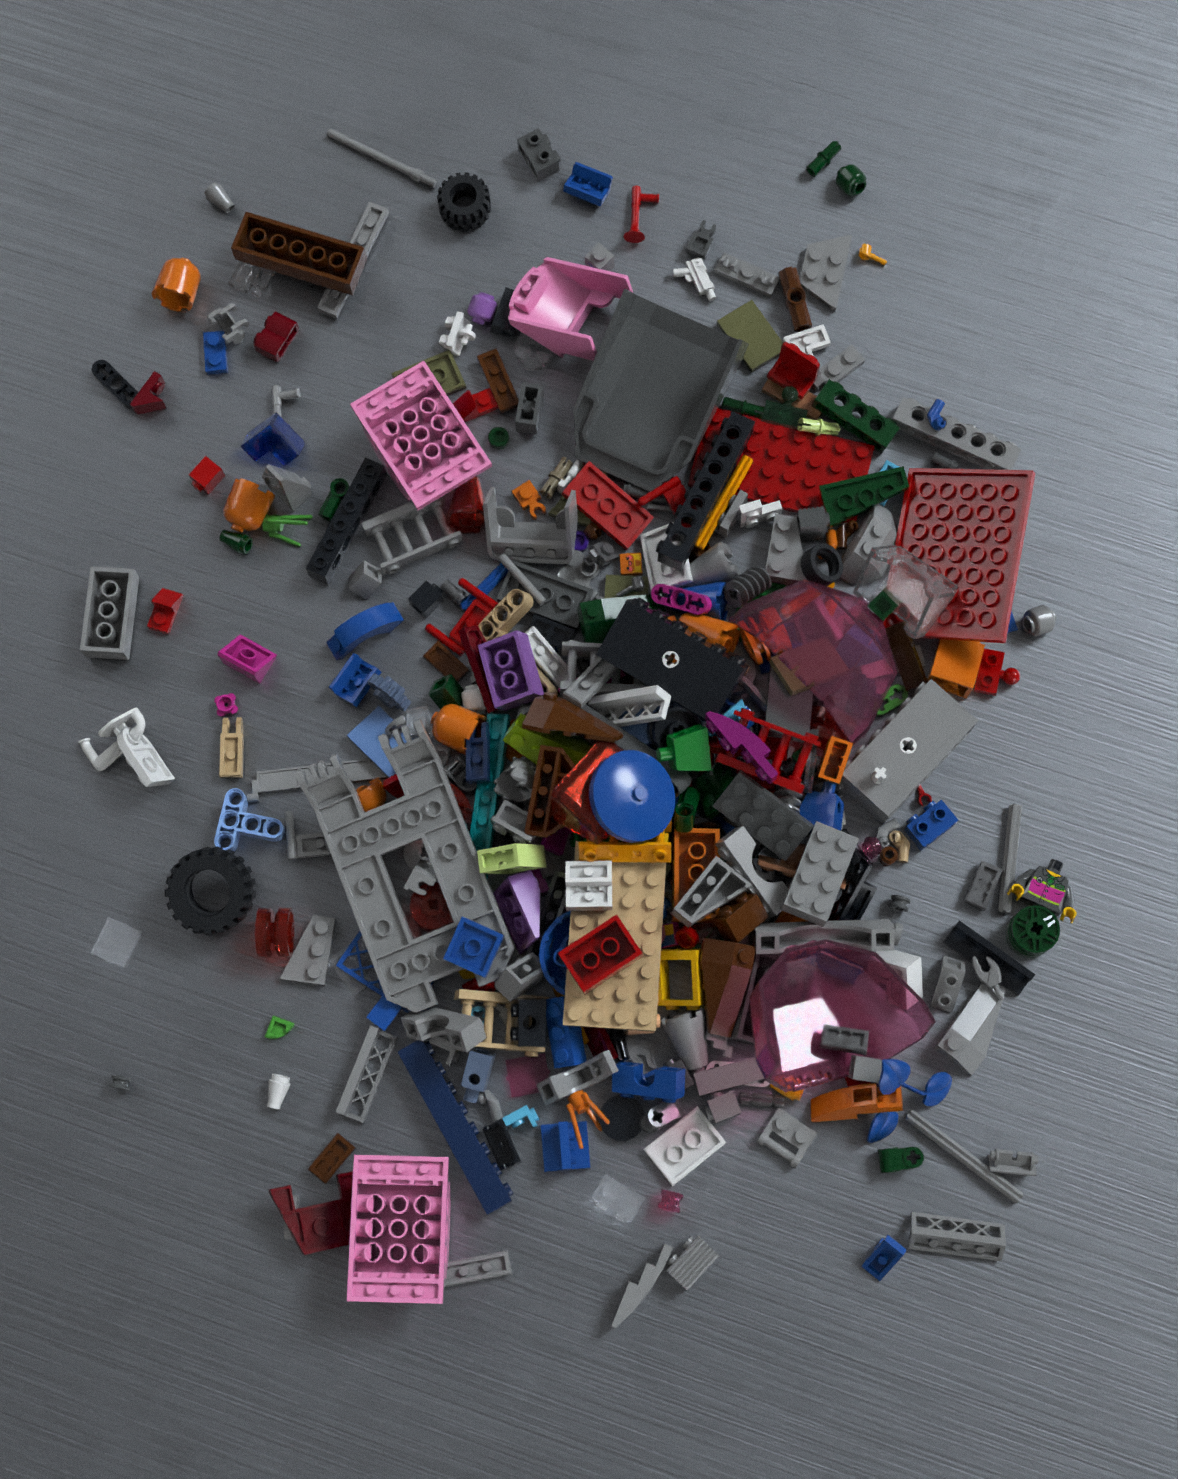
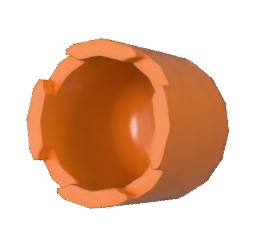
M187 258L167 260L158 275L152 290V297L161 300V306L177 312H181L182 308H187L188 311L191 310L201 279L199 269Z
M236 478L223 510L225 519L232 524L231 529L243 533L244 530L255 531L260 528L276 497L275 494L269 490L264 493L258 489V484L242 478L240 480Z
M447 704L432 716L433 736L438 742L466 755V739H470L475 728L477 729V738L481 737V724L487 721V717L456 704Z

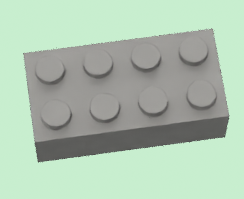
M90 567L80 651L85 657L129 660L139 585V576L134 569Z
M816 821L781 910L824 927L828 921L859 838Z

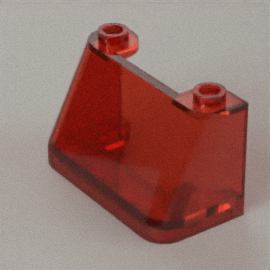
M600 740L556 785L551 795L554 821L597 845L603 839L608 838L610 834L600 826L591 809L589 799L590 781L595 769L605 758L624 751L615 742Z

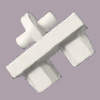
M457 312L456 316L447 317L445 327L450 331V334L441 335L439 340L441 347L450 350L455 356H460L463 345L466 346L468 341H474L476 334L471 331L473 327L470 324L471 322L464 317L463 312Z

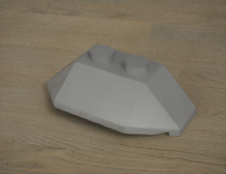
M878 504L868 510L842 556L843 573L840 578L849 585L883 577L892 561L898 527L892 512L882 505Z

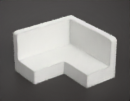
M896 950L876 951L868 957V977L888 983L889 1004L909 1009L922 999L921 957Z

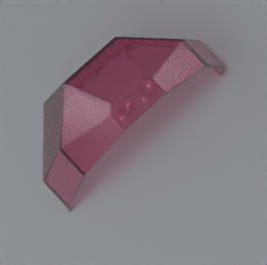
M806 579L744 604L728 619V622L736 624L760 642H765L764 644L775 655L782 650L783 653L778 658L790 671L796 666L799 667L794 675L806 687L812 682L815 683L810 691L820 701L824 700V707L828 710L847 740L853 743L852 750L867 735L898 673L883 625L884 621L868 608V603L861 596L857 598L854 595Z
M827 939L820 941L811 940L804 945H791L787 947L760 979L749 996L755 1060L765 1081L784 1092H796L807 1089L809 1086L814 1087L829 1081L847 1078L851 1054L881 1060L891 1059L923 1039L936 1022L925 1001L876 952ZM823 1024L869 1031L866 1055L820 1048Z

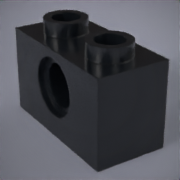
M543 998L514 999V1004H511V1017L514 1018V1027L510 1029V1038L513 1044L518 1047L546 1046V1000ZM527 1016H531V1026L524 1028L523 1020Z

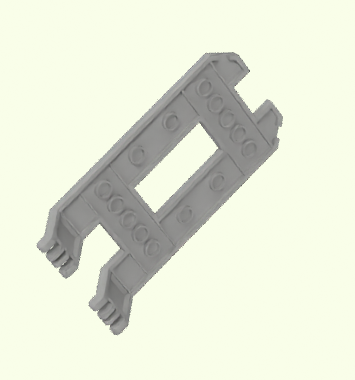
M421 719L413 723L419 735L414 740L411 738L410 730L406 725L401 726L407 741L406 743L403 742L398 729L392 731L398 744L397 747L391 748L386 734L378 736L381 747L399 779L405 796L370 811L364 812L357 791L337 754L329 758L335 770L333 774L329 775L326 763L323 760L318 761L323 778L320 777L314 763L309 765L310 773L315 780L314 782L308 783L303 769L295 771L297 781L317 816L386 1000L415 1013L438 1005L431 982L464 969L443 959L462 916L505 935L487 977L484 978L474 973L479 987L500 978L498 974L508 965L514 950L512 940L486 874L479 872L477 851L440 757ZM422 839L454 923L413 939L382 855Z

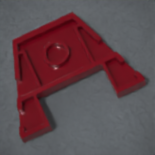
M353 1171L336 1174L340 1199L295 1209L291 1185L268 1189L302 1255L349 1245Z

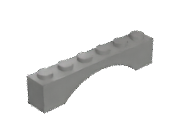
M890 919L827 921L824 927L812 922L761 923L753 930V945L756 947V954H780L797 948L813 946H844L869 951L894 950L895 928Z

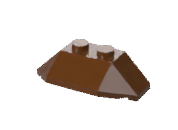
M540 745L524 831L527 835L548 838L575 821L583 775L563 748Z

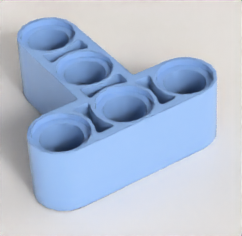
M233 788L225 795L214 844L217 847H221L222 841L230 838L231 844L223 848V850L229 849L235 852L241 835L279 842L285 838L286 829L276 818L246 813L248 808L247 796L240 789ZM235 796H242L239 804H232V799ZM230 817H236V823L233 826L226 825ZM253 821H257V828L253 831L248 830V825ZM272 826H280L277 834L271 835L269 833Z

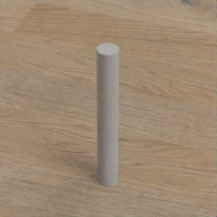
M502 554L498 560L540 606L544 605L547 601L545 597L507 555Z

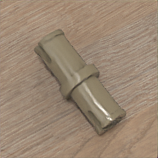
M566 457L560 459L554 471L549 473L547 482L540 490L542 496H545L546 493L548 494L546 496L547 499L553 497L558 488V483L561 479L565 480L564 477L573 465L569 459L565 462Z

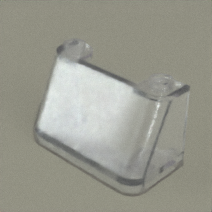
M896 545L871 548L853 594L859 597L862 603L868 605L886 587L901 601L892 613L906 621L904 626L906 634L911 638L918 639L924 637L955 596L958 586L906 549Z

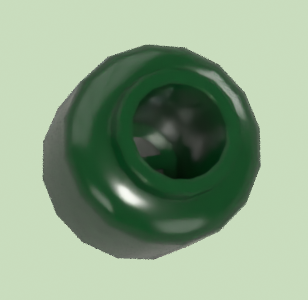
M850 164L838 170L836 185L848 196L859 195L866 188L867 177L857 166Z

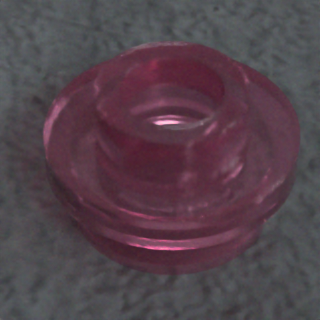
M866 837L862 844L864 854L871 859L876 858L882 850L881 844L876 837Z

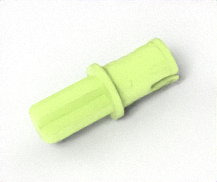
M801 417L798 420L799 424H805L802 426L797 425L798 431L812 432L817 436L820 434L837 436L840 432L838 423L826 422L820 418L813 420Z

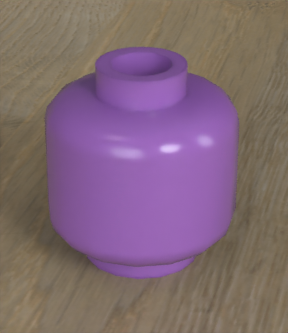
M483 292L472 296L467 309L468 315L472 317V322L483 325L484 322H491L497 308V303L494 301L495 297Z

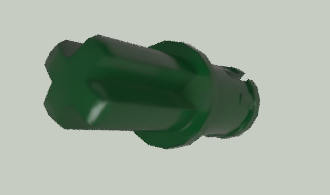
M832 141L822 152H818L817 157L806 166V170L811 176L816 177L826 165L831 164V160L842 149L839 142Z
M724 397L722 409L741 413L742 416L745 414L762 419L763 414L754 411L764 412V406L747 403V400L740 401Z

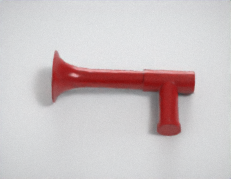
M640 186L632 187L631 227L623 236L630 243H640L645 239V235L639 230L641 201L659 203V194L641 193Z

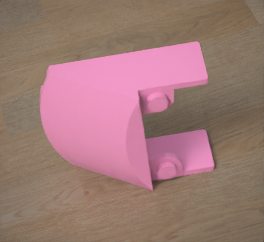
M546 257L543 259L544 263L537 268L532 267L515 288L509 303L510 312L508 320L510 325L561 358L568 354L594 361L597 351L592 337L578 332L593 307L604 308L609 306L614 298H621L624 288L633 293L629 277L624 274Z

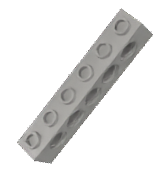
M902 398L892 419L900 427L899 431L982 468L1012 470L1021 451L1016 444L1002 441L992 433H984L972 424H964L959 422L954 416H946L941 413L940 415L943 420H946V426L941 430H935L931 427L927 418V413L931 407L923 406L913 398ZM912 416H919L922 420L915 421ZM957 433L961 438L956 439L951 434ZM971 442H978L981 447H974ZM991 451H998L1000 456H994Z

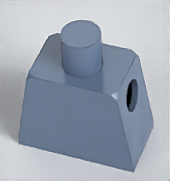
M479 1048L470 1050L461 1083L462 1087H466L463 1100L477 1103L479 1092H484L487 1089L497 1053ZM474 1074L480 1077L479 1082L474 1081Z

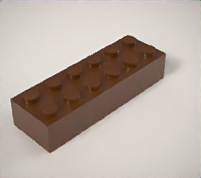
M245 212L231 246L235 260L349 295L354 294L367 261L365 248L249 212Z

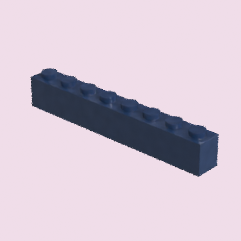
M417 1040L399 1050L398 1054L486 1214L490 1215L512 1202L510 1196L514 1195L507 1182L505 1184L502 1183L499 1177L502 1172L496 1162L491 1163L488 1157L491 1154L485 1141L480 1143L476 1135L480 1132L474 1121L469 1123L465 1115L469 1112L462 1101L457 1102L454 1096L457 1091L451 1081L446 1082L443 1076L446 1071L441 1062H435L432 1057L435 1051L430 1042Z

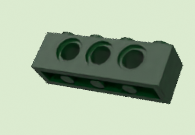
M830 379L812 404L813 408L835 423H838L864 443L874 445V449L881 454L900 428L894 420L885 418L879 414L875 407L866 405L859 396L853 393L850 394L844 390L840 383ZM834 400L842 401L844 406L836 405ZM852 412H858L861 418H855ZM870 424L877 425L879 430L871 429Z

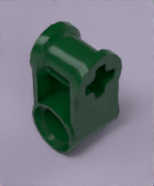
M896 1147L877 1150L881 1173L917 1168L924 1161L923 1152L917 1147ZM910 1151H913L915 1155H918V1159L915 1160V1164H912L910 1160H907V1156L910 1155Z

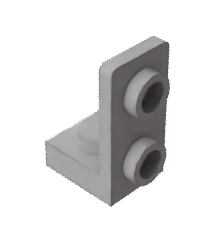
M943 956L941 973L931 1001V1007L953 1012L966 973L964 961Z

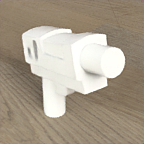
M697 257L687 261V268L673 269V277H685L688 283L693 282L699 296L706 295L710 302L716 299L715 287L709 279L702 258Z

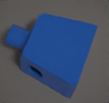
M823 782L821 792H807L799 808V814L813 825L817 821L841 831L844 802L837 794H834L836 785L831 782Z

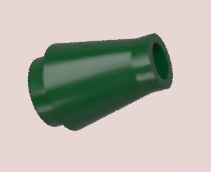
M224 529L219 537L221 542L239 554L249 553L253 546V539L245 533Z

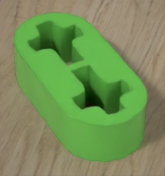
M893 685L880 693V699L876 701L879 704L887 702L883 707V711L880 709L875 710L876 702L873 701L872 708H869L870 713L876 717L885 716L901 706L908 697V691H906L903 685ZM895 690L898 693H903L901 696V700L899 698H895L892 701L890 700V698L894 695Z

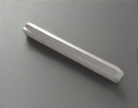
M910 1110L907 1113L905 1120L1012 1202L1018 1203L1021 1200L1023 1193L996 1172H990L987 1165L917 1112Z

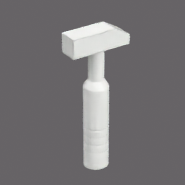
M578 459L568 471L565 480L561 479L558 483V492L562 493L585 462Z

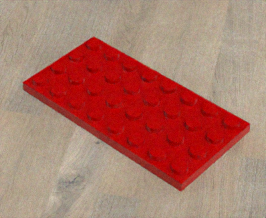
M717 409L697 448L688 487H693L695 483L693 478L698 469L702 470L704 466L702 461L706 452L712 451V441L716 434L720 435L722 431L720 426L725 417L729 418L732 411ZM743 414L744 417L756 422L754 431L734 470L743 455L752 458L753 462L736 491V496L742 490L748 493L747 501L752 502L760 499L762 505L780 500L782 510L798 513L799 509L803 510L805 508L807 510L808 508L812 509V507L816 509L817 506L819 508L823 506L819 486L868 475L874 445L828 434L817 436L812 432L798 431V428L795 426ZM728 436L729 439H736L734 436ZM719 453V455L722 456V457H726V456H727V455L724 454V453ZM709 471L711 474H718L717 471ZM707 488L700 489L704 491H709ZM858 515L846 520L847 523L851 520L856 521Z

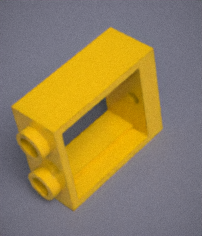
M661 949L658 1006H666V1010L680 1009L679 1006H686V1010H699L701 1005L706 1004L705 990L702 989V982H704L703 972L699 964L701 949ZM668 960H691L693 999H670Z

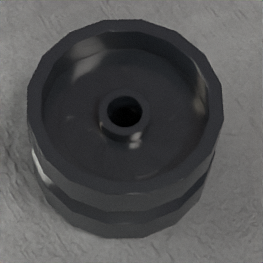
M669 706L665 720L647 723L646 734L648 742L655 750L667 747L666 737L673 733L674 728L675 732L695 725H701V721L694 712L687 708Z

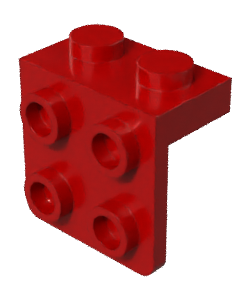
M784 342L781 346L779 359L767 374V378L803 400L817 379L820 363L813 355H807L800 351L797 345Z

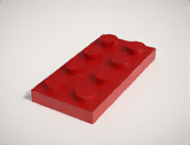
M590 461L587 462L561 493L568 500L571 490H576L577 508L625 550L633 544L654 518Z

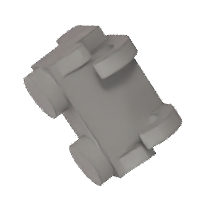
M231 303L223 309L219 307L209 314L207 318L212 325L217 322L226 334H223L222 338L226 343L232 342L235 345L241 343L245 338V332L243 329L240 330L243 325L245 328L248 327L249 322L247 319L235 322L228 312L230 310L235 312L237 306Z

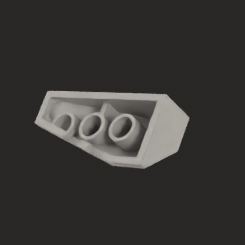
M270 464L265 467L262 474L265 484L293 511L297 510L313 495L310 489L311 484L305 477L302 476L300 478L294 472Z
M980 984L934 1047V1049L970 1076L973 1075L986 1056L1003 999L999 1001L993 987L988 988L985 984ZM998 984L1004 996L1006 989Z

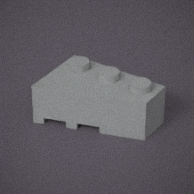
M775 514L765 570L769 574L772 583L806 590L808 581L803 575L800 565L803 552L797 517Z
M716 856L670 914L689 928L747 891L752 884Z

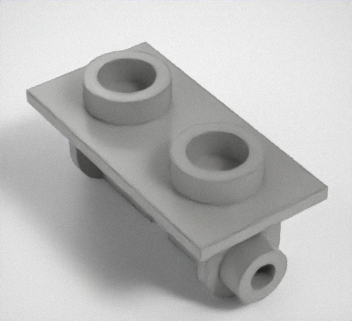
M995 1149V1151L991 1150L990 1154H988L990 1172L1037 1177L1035 1164H1038V1155H1034L1033 1152L1017 1151L1016 1157H1013V1151Z

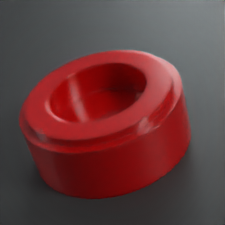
M683 926L676 932V941L684 949H693L699 942L697 932L691 927Z

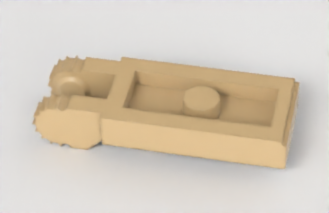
M237 717L236 733H229V718H223L222 733H220L219 777L243 778L242 717Z

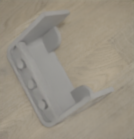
M491 487L483 502L489 556L496 561H499L498 558L502 554H506L511 561L569 563L574 554L578 523L576 490H571L564 507L565 509L558 512L556 524L515 522L514 512L510 508L497 506L495 487Z

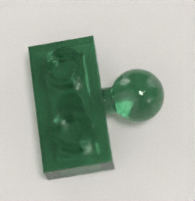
M787 386L782 390L781 394L784 403L766 400L761 421L798 430L797 425H804L799 424L798 420L801 417H807L808 409L792 406V403L798 399L799 393L795 387Z

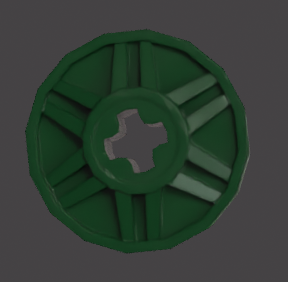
M1038 905L1028 906L1020 910L1008 922L1005 931L1006 942L1017 955L1025 958H1036L1050 950L1058 941L1060 935L1059 922L1056 916L1047 908ZM1032 927L1038 928L1039 932L1037 934L1035 932L1031 933L1030 929Z

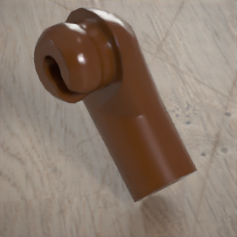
M851 520L848 523L846 521L837 528V550L847 549V538L858 529L856 521Z

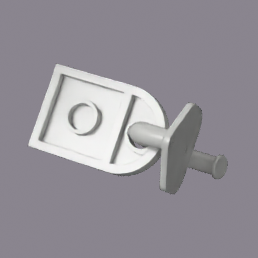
M137 707L112 719L99 730L98 735L100 737L117 736V740L101 755L98 756L91 746L90 738L78 741L83 752L98 771L105 770L124 754L126 762L133 767L139 781L145 787L168 785L175 780L151 742L143 735L146 726L145 719ZM134 723L137 724V725L134 726L133 728L130 727V726L133 725Z

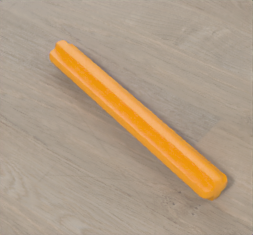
M746 455L742 456L695 544L696 548L703 550L718 525L721 515L725 513L732 496L735 495L752 465V458Z

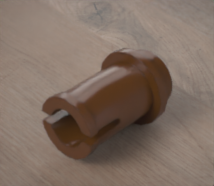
M890 846L883 848L880 852V863L883 866H890L896 862L898 852Z

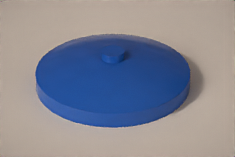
M636 750L620 751L605 758L592 775L589 786L591 809L600 826L611 836L624 842H643L658 836L670 823L675 809L673 783L665 768L652 756Z

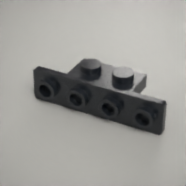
M862 857L855 864L853 874L849 882H846L845 889H842L839 900L834 903L828 921L861 920L877 890L875 885L865 882L872 869L871 863L866 858Z

